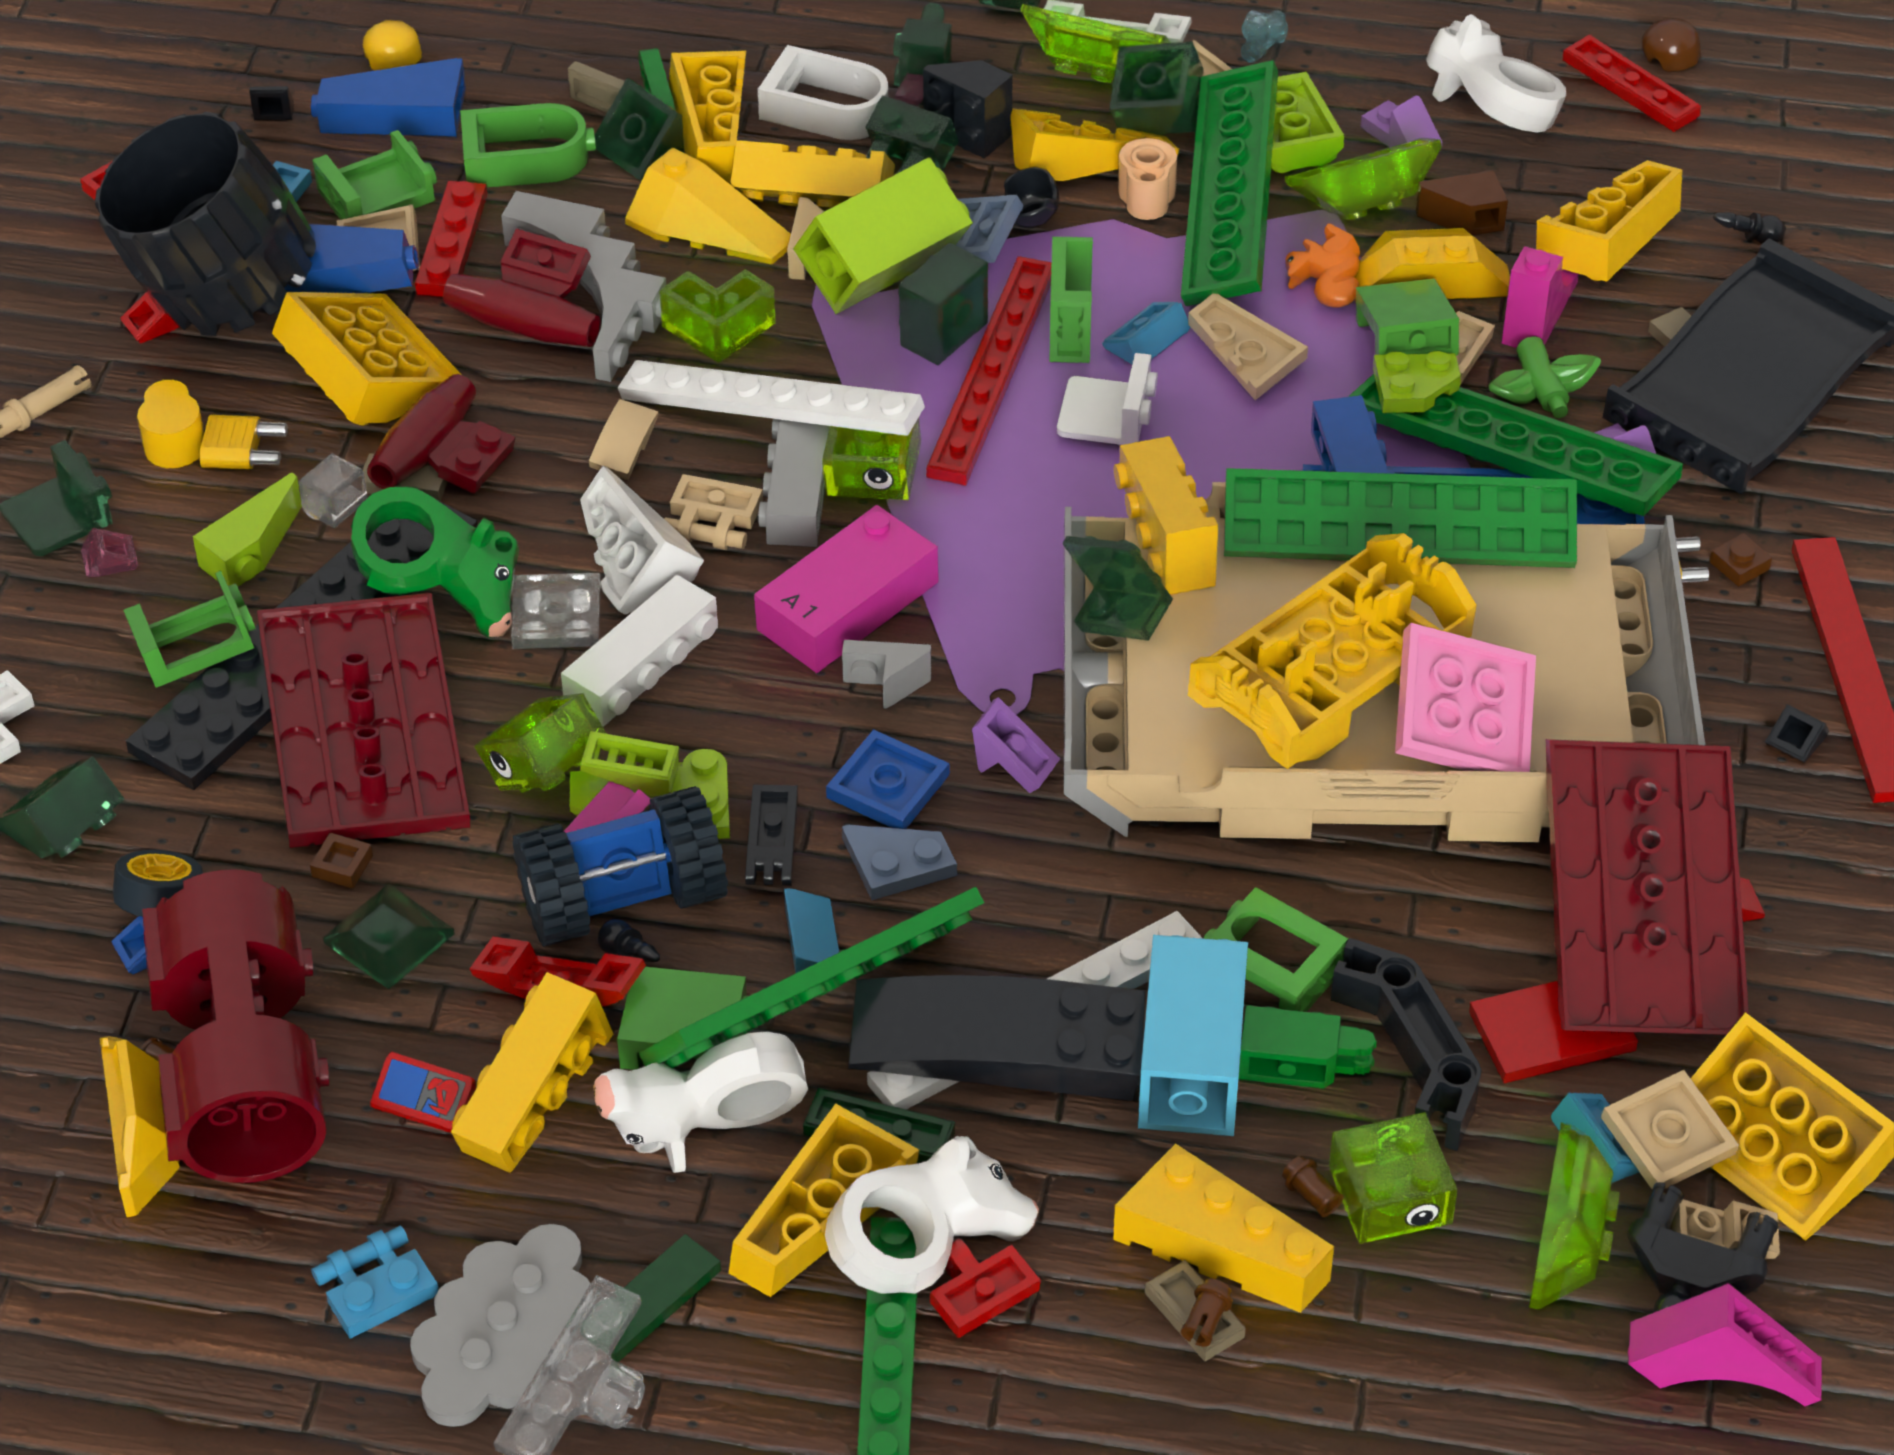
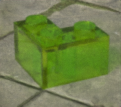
M746 269L718 288L713 287L692 272L687 271L659 290L662 327L717 363H720L776 324L774 287Z

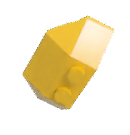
M1464 228L1385 231L1359 260V269L1354 277L1360 282L1358 287L1435 278L1447 299L1508 297L1510 282L1507 264Z
M111 1036L101 1037L100 1046L119 1190L126 1217L137 1216L180 1168L179 1160L168 1162L160 1090L159 1061L126 1039Z

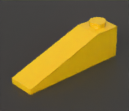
M1012 109L1011 111L1015 166L1019 170L1032 167L1047 169L1055 181H1066L1117 170L1121 148L1136 139L1152 138L1167 142L1175 149L1178 156L1179 148L1166 136L1127 128H1117L1114 134L1110 133L1109 129L1096 125V122L1083 120L1079 127L1060 121L1061 115L1021 109Z
M671 148L647 168L625 217L626 225L656 240L669 242L671 237L690 241V247L703 250L705 244L726 249V253L729 256L771 265L788 252L791 233L707 165L675 148Z

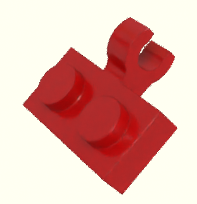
M959 1238L952 1243L951 1253L945 1267L946 1272L953 1279L930 1292V1303L954 1334L960 1338L1040 1291L1041 1280L1013 1245L979 1263L967 1245Z

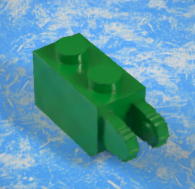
M1246 1005L1240 1051L1239 1079L1324 1089L1334 1083L1335 1073L1354 1075V1073L1358 1075L1369 1073L1372 1066H1374L1375 1059H1373L1372 1052L1376 1048L1377 1040H1375L1374 1033L1364 1028L1360 1030L1358 1027L1340 1026L1341 1016L1284 1010L1270 1006L1256 1007Z

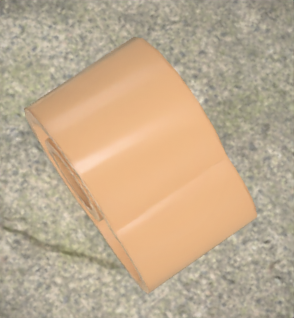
M1152 138L1136 139L1127 143L1120 150L1118 193L1120 199L1127 204V210L1133 217L1143 220L1162 217L1168 210V204L1176 195L1177 154L1169 143Z

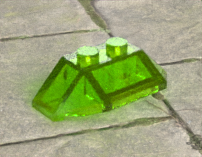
M1023 4L1021 8L1023 16L1045 54L1055 65V69L1062 73L1076 75L1079 70L1091 73V78L1101 82L1112 83L1113 78L1125 81L1168 55L1172 49V44L1165 35Z
M1418 138L1285 177L1286 184L1328 213L1344 215L1345 220L1361 218L1367 215V209L1376 206L1380 210L1395 208L1402 205L1401 199L1414 196L1418 190L1419 182L1424 180L1442 148L1441 140Z
M1561 1122L1529 1306V1308L1541 1309L1594 1280L1599 1260L1609 1261L1614 1232L1606 1231L1604 1227L1606 1220L1615 1222L1620 1195L1619 1192L1610 1191L1613 1170L1590 1136L1569 1123Z

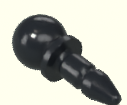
M1721 212L1713 215V219L1722 226L1745 232L1746 239H1756L1762 244L1768 238L1779 243L1785 233L1783 222L1774 215L1761 217L1759 213H1752L1747 217L1739 214L1735 215L1732 212Z
M612 919L601 926L598 932V943L604 952L642 958L645 962H658L660 960V954L654 946L643 941L641 933L632 928L627 922L620 919Z

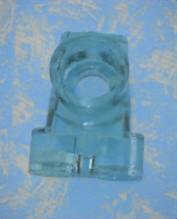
M1251 10L1247 14L1242 25V32L1246 43L1241 48V55L1245 61L1254 63L1266 54L1267 49L1274 43L1282 44L1288 34V24L1286 22V15L1282 11L1273 10L1265 13Z

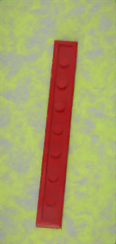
M1021 256L1017 257L927 464V478L967 485L1050 289L1052 262Z
M1836 538L1793 540L1791 551L1872 802H1894V711Z

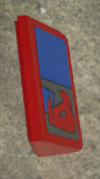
M390 1052L383 1064L370 1106L451 1133L453 1119L462 1105H467L476 1091V1083L474 1078Z

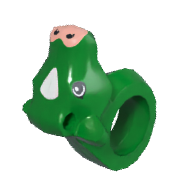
M389 487L371 494L357 508L351 525V547L360 573L368 580L367 586L384 593L402 595L441 585L457 603L471 614L480 634L486 637H500L509 630L512 624L511 595L519 553L518 542L510 532L494 530L493 522L485 517L475 528L432 496L413 487ZM394 519H410L420 523L431 533L433 538L429 550L419 559L408 563H391L379 558L370 549L368 541L372 533L380 525Z

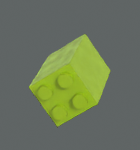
M928 157L815 216L793 250L835 314H838L947 256L973 222L970 219L965 204L956 198L948 186L944 172L936 167L931 158Z

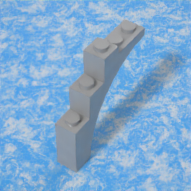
M516 191L501 215L505 246H508L517 228L586 248L591 255L580 284L593 297L602 315L601 329L593 347L595 378L611 382L618 368L624 367L632 342L639 340L642 331L655 333L662 318L666 319L668 317L672 298L670 295H667L666 277L640 272L641 264L639 260H636L635 243L610 238V228L605 225L604 209Z

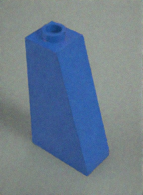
M453 58L321 79L318 94H313L311 98L312 117L318 118L320 133L390 135L391 132L399 130L402 135L457 137L461 116L460 110H462L466 91L463 59Z
M309 224L314 232L316 243L315 253L309 258L312 267L299 288L287 285L285 290L287 292L369 293L410 287L413 284V269L419 268L417 249L415 245L409 246L404 230Z

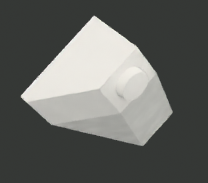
M602 466L581 497L580 502L588 534L596 539L598 550L594 553L596 564L603 567L605 578L600 581L602 590L615 608L626 615L637 609L675 575H679L692 582L696 578L704 559L677 530L610 469Z

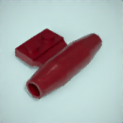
M517 228L500 261L502 279L452 274L444 287L443 301L446 305L488 326L539 341L592 347L601 329V318L598 315L564 299L572 290H576L591 258L588 249Z
M454 374L421 395L392 426L367 467V474L374 485L381 489L397 486L429 463L438 473V477L475 494L512 452L516 437L480 420L477 423L463 421L476 396V389L467 377Z

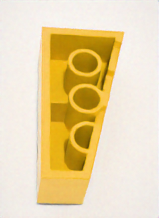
M746 51L671 53L669 87L674 101L676 120L685 153L703 162L726 182L731 183Z
M736 140L730 185L753 202H763L764 196L779 198V204L797 207L799 198L806 197L812 202H817L816 205L820 209L828 210L894 176L895 164L884 151H871L870 158H867V155L858 153L854 149L838 148L835 156L828 155L827 150L816 146L802 145L797 147V152L790 151V146L785 144Z
M1646 160L1613 178V185L1611 187H1597L1588 192L1586 201L1578 205L1570 202L1560 207V215L1552 219V217L1546 215L1538 219L1536 249L1563 257V270L1585 275L1591 280L1607 282L1680 211L1682 169Z
M1167 436L1120 445V460L1118 464L1113 466L1114 478L1117 488L1119 490L1124 489L1126 492L1125 507L1129 519L1135 518L1137 521L1136 535L1138 544L1141 549L1147 548L1148 550L1147 561L1151 578L1153 580L1159 579L1165 596L1215 587L1218 523L1214 516H1206L1208 505L1203 497H1197L1196 483L1191 475L1186 476L1185 463L1171 437Z
M546 972L539 986L536 985L529 991L524 1003V1011L516 1024L509 1026L501 1040L500 1051L492 1064H488L483 1068L477 1080L476 1091L468 1104L462 1105L453 1119L451 1133L462 1152L511 1173L544 1129V1113L547 1109L553 1111L560 1108L568 1097L567 1088L570 1078L574 1073L583 1076L593 1063L592 1057L588 1055L596 1043L606 1046L614 1035L595 992Z
M835 1104L734 1239L729 1274L772 1297L828 1251L825 1239L827 1218L842 1193L861 1175L884 1168L917 1164L919 1149ZM880 1207L861 1209V1223L879 1210Z
M1177 1144L1115 1204L1113 1240L1130 1246L1132 1241L1151 1248L1152 1255L1171 1262L1173 1257L1182 1261L1186 1260L1187 1263L1199 1267L1198 1273L1213 1279L1220 1276L1241 1283V1290L1301 1313L1330 1282L1334 1252L1333 1245Z

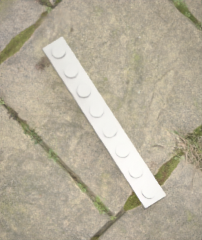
M635 360L618 386L623 400L906 436L910 433L925 407L921 394Z
M1175 911L1048 979L1135 989L1149 981L1153 935H1179L1189 938L1202 937L1178 911ZM876 1071L867 1073V1085L883 1104L902 1109H908L959 1082Z

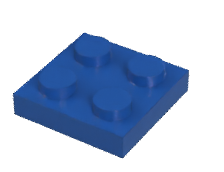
M873 729L827 784L826 798L891 828L906 829L950 775V763Z

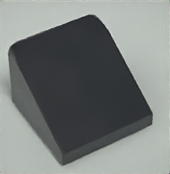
M288 86L249 88L254 120H292L294 101Z
M1787 704L1765 743L1805 763L1824 741L1829 733V729L1826 723Z

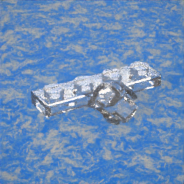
M598 1275L595 1276L493 1443L496 1451L504 1455H551L571 1420L580 1415H586L613 1429L625 1427L630 1422L633 1415L626 1413L628 1407L633 1409L639 1408L645 1391L644 1378L642 1373L613 1360L611 1354L641 1306L640 1295Z

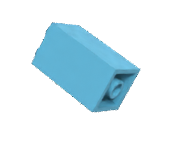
M1153 935L1141 1065L1138 1129L1234 1136L1248 942L1231 941L1228 939L1189 938L1179 935Z

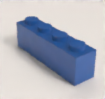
M1362 395L1313 401L1311 434L1324 471L1395 474L1393 468H1387L1385 443L1383 439L1377 440L1376 418L1373 411H1367Z

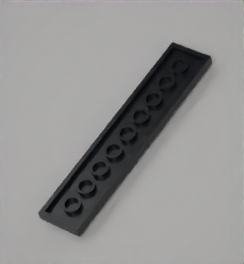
M442 503L468 524L477 528V520ZM394 519L380 525L372 533L368 545L383 560L391 563H408L423 556L429 550L433 538L431 533L420 523L410 519ZM350 542L276 608L402 595L384 593L367 586L368 580L358 569ZM258 624L255 626V630L248 632L254 649L209 666L125 740L128 753L195 790L265 727L272 719Z

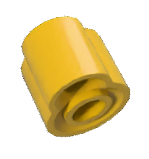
M162 380L149 386L145 391L144 402L138 409L137 415L144 453L147 459L154 465L163 468H180L192 464L200 458V448L204 436V428L197 401L189 395L186 385L176 380Z

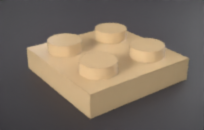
M1685 1070L1605 1107L1601 1115L1603 1122L1651 1189L1657 1182L1666 1183V1189L1670 1185H1674L1735 1155L1739 1147L1737 1141Z

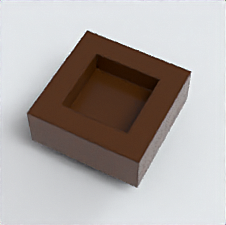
M1744 533L1714 548L1711 551L1710 563L1738 587L1770 570L1772 557Z
M329 833L310 864L312 877L353 889L373 857L371 844Z

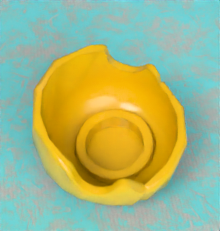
M385 20L371 27L363 37L364 55L368 58L370 67L374 71L414 65L422 58L421 46L416 31L403 21Z

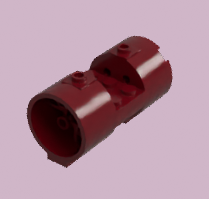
M233 869L211 871L183 881L184 889L169 899L162 897L156 908L142 909L152 1011L166 1010L177 1022L194 1029L176 1046L173 1053L158 1055L168 1162L183 1160L193 1171L217 1181L230 1183L259 1182L283 1176L307 1163L321 1148L326 1136L321 1087L329 1086L327 1057L318 1058L315 1039H310L306 1032L295 1024L280 1019L297 1004L300 997L305 996V977L313 976L311 948L302 949L294 902L285 887L281 886L278 889L264 882L262 874L252 871Z

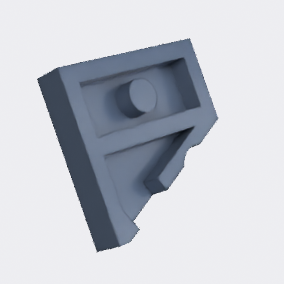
M1017 195L958 199L967 207L973 224L955 245L956 256L961 264L994 263L1023 208L1022 202Z
M860 825L842 826V839L871 900L957 876V863L942 833L939 831Z

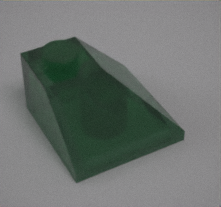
M388 883L323 936L324 944L387 989H390L454 935V928Z

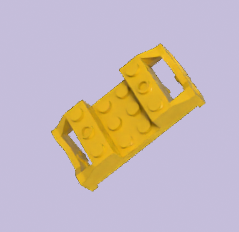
M1404 533L1376 535L1367 541L1366 549L1210 657H1199L1190 664L1188 696L1204 708L1222 707L1255 731L1272 759L1286 769H1289L1298 762L1319 759L1348 738L1352 711L1392 682L1400 686L1403 631L1410 623L1441 630L1410 608L1412 595L1432 608L1444 628L1441 631L1467 638L1472 636L1477 605L1454 567L1446 562L1438 564L1439 558L1435 555L1430 559L1427 556L1421 559L1423 547L1418 544L1412 549L1413 540ZM1398 584L1400 586L1396 589H1391L1386 585Z

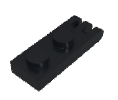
M753 784L745 871L746 885H755L757 879L756 871H764V885L773 886L774 872H781L782 886H792L798 785Z

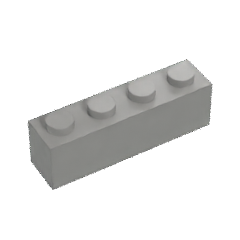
M773 419L772 440H776V444L769 443L767 458L768 468H772V473L765 472L763 479V497L768 499L767 502L760 501L758 516L759 527H766L767 544L817 547L833 426Z

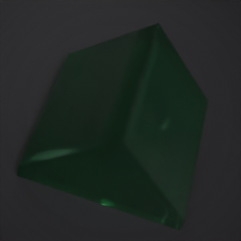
M627 78L594 135L595 146L599 152L642 181L647 168L671 148L685 153L682 114L633 80Z

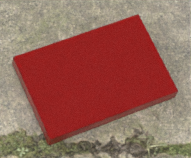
M1558 981L1470 1002L1469 1014L1503 1083L1634 1052L1637 1049L1638 1040L1634 1032L1561 1029V1018L1559 1017Z

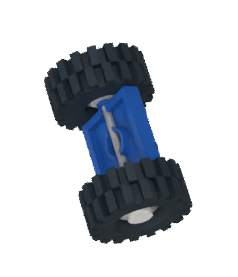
M694 786L653 797L650 799V811L566 833L563 831L562 825L557 823L513 835L514 859L518 868L517 874L521 882L523 898L525 897L528 914L531 916L537 938L543 947L589 935V916L669 895L672 892L674 901L680 909L726 897L728 893L726 887L728 886V879L725 875L726 865L722 858V846L718 841V832L716 825L713 824L710 808H707L706 799L703 794L701 795V790L698 787Z

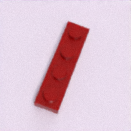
M467 181L447 182L415 281L416 295L443 297L444 287L448 278L452 274L463 275L487 199L486 184Z

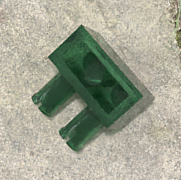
M926 4L920 20L907 18L902 33H896L893 54L894 56H899V63L896 64L894 72V86H900V102L923 105V69L927 65L952 63V24L943 23L945 12L939 4Z
M883 95L865 126L872 143L866 154L867 158H870L871 151H884L890 159L893 156L903 160L897 174L928 157L931 158L936 167L944 171L959 142L951 118Z

